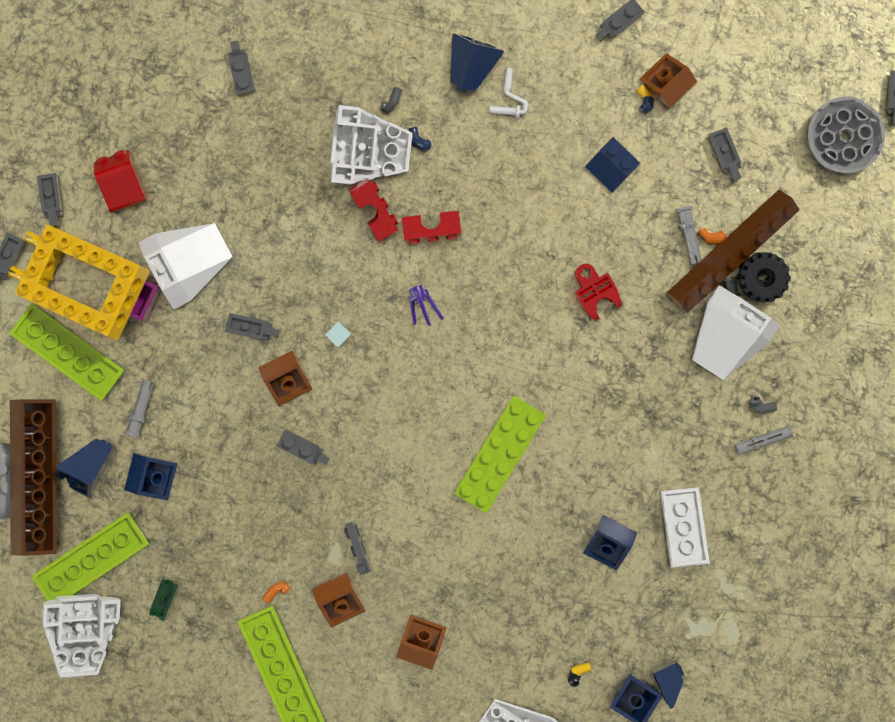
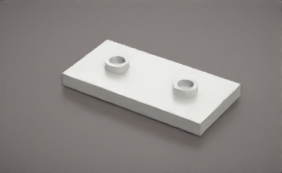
M699 487L661 491L660 497L670 567L680 568L710 564Z

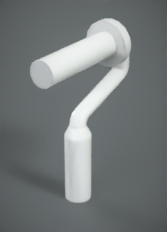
M506 68L504 79L505 95L523 103V110H521L520 105H517V108L490 106V113L515 115L519 119L520 115L527 112L528 102L509 92L511 90L513 69Z

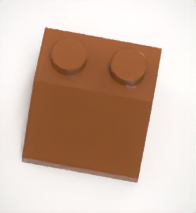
M667 53L639 78L648 90L669 108L697 83L689 67Z
M293 350L258 367L264 383L278 406L312 390V386Z
M347 573L312 589L317 605L331 628L366 612Z
M410 615L396 657L432 670L447 627Z

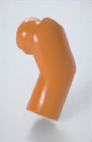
M704 226L697 232L710 245L720 244L727 237L724 231L710 233Z
M285 581L276 583L262 597L263 601L270 603L279 591L282 594H286L290 586Z

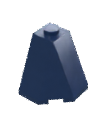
M453 33L450 83L456 85V89L462 92H467L468 90L476 91L501 58L504 50L491 44L474 40V38Z
M94 439L60 463L56 468V475L61 480L66 478L71 489L91 499L113 455V446L106 440Z

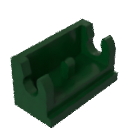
M163 576L149 610L150 616L159 617V620L162 621L167 620L181 583Z

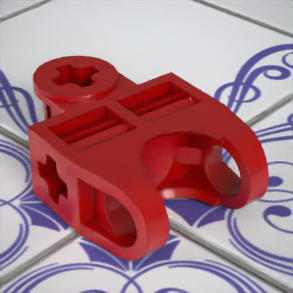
M587 263L580 265L576 269L575 278L581 288L575 291L574 295L583 310L593 321L600 320L596 312L598 311L597 303L600 299H608L611 303H614L617 309L622 307L617 287L608 273L599 277L594 267ZM582 269L585 271L589 270V278L581 276ZM608 282V284H606L605 286H603V287H601L600 289L597 290V287H599V286L603 285L604 283ZM593 291V293L589 294L588 296L581 298L585 294Z

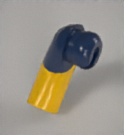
M643 84L636 91L643 98L640 110L643 113H648L654 108V96Z

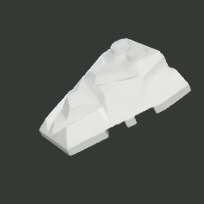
M338 105L331 144L330 182L353 184L367 178L371 180L377 177L407 172L409 170L413 133L393 123H389L376 115H372L359 107Z
M99 594L57 596L55 600L43 603L42 624L60 678L99 674L107 653L105 651L107 644L112 640V631L120 619L121 600L119 598L101 597Z

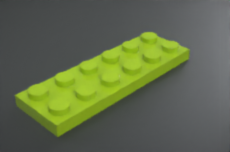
M33 303L29 305L9 333L100 401L106 398L125 372L123 368Z
M513 395L454 494L487 513L545 419L546 414Z
M127 512L31 577L47 601L55 600L57 596L74 595L150 543L131 514Z

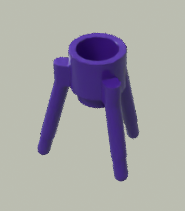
M423 285L409 289L410 295L408 299L413 325H416L414 301L415 304H420L427 325H431L423 303L426 301V298L441 320L444 319L429 295L428 289L425 290Z

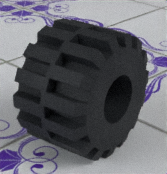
M769 252L754 253L740 266V272L738 273L739 286L746 296L762 303L773 302L775 299L781 298L785 290L787 291L789 288L788 283L791 281L789 266L776 254ZM761 272L768 275L765 278V282L759 279L762 276Z

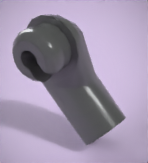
M394 87L389 102L383 101L380 110L391 113L399 103L402 89Z
M757 395L752 396L749 401L751 408L759 414L777 411L776 402L764 403Z

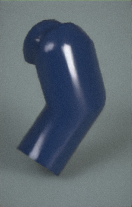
M418 127L408 129L413 133L411 143L413 147L421 151L431 148V141L419 136Z

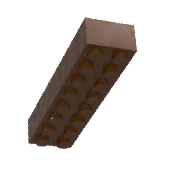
M56 399L10 400V555L57 554Z

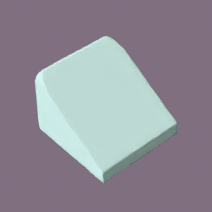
M338 321L325 335L339 348L352 334Z

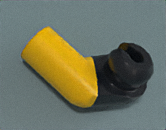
M589 662L571 668L567 677L570 686L577 687L580 683L581 675L591 671Z

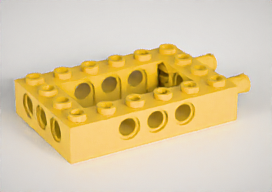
M46 224L41 236L28 231L25 235L32 237V239L24 237V241L36 246L26 270L23 271L16 266H12L10 270L16 273L8 271L10 278L20 281L15 294L118 341L150 270ZM63 253L116 276L100 311L47 288L50 281L53 280L52 276L58 263L62 261L60 259Z

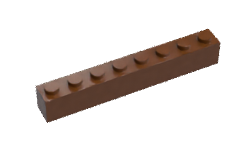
M780 189L775 192L667 292L673 302L686 313L690 312L800 210L793 198Z

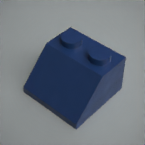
M612 137L589 161L585 168L613 193L641 163Z
M133 453L124 490L137 495L168 501L177 463Z
M603 515L595 527L583 554L617 571L631 550L637 532Z
M670 659L650 668L665 703L672 709L675 706L684 682L681 677L684 675V672L678 662L675 663Z
M633 673L628 676L610 708L631 722H648L663 695L648 682Z

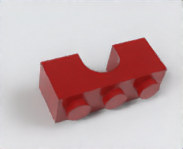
M367 178L348 189L359 209L366 205L376 207L375 217L369 220L367 224L378 242L398 231L396 227L398 221L394 214L389 215L387 211L389 206L384 197L380 199L377 192L380 190L375 181L370 182Z
M459 210L441 212L440 223L434 229H427L423 226L421 215L401 217L404 241L408 242L409 245L419 244L420 240L426 239L428 242H437L442 237H446L447 240L458 239V236L461 235Z

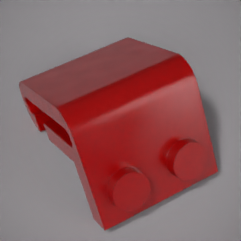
M119 150L112 156H103L98 158L96 162H93L94 176L110 213L147 200L146 193L140 185V179L133 165L130 150Z

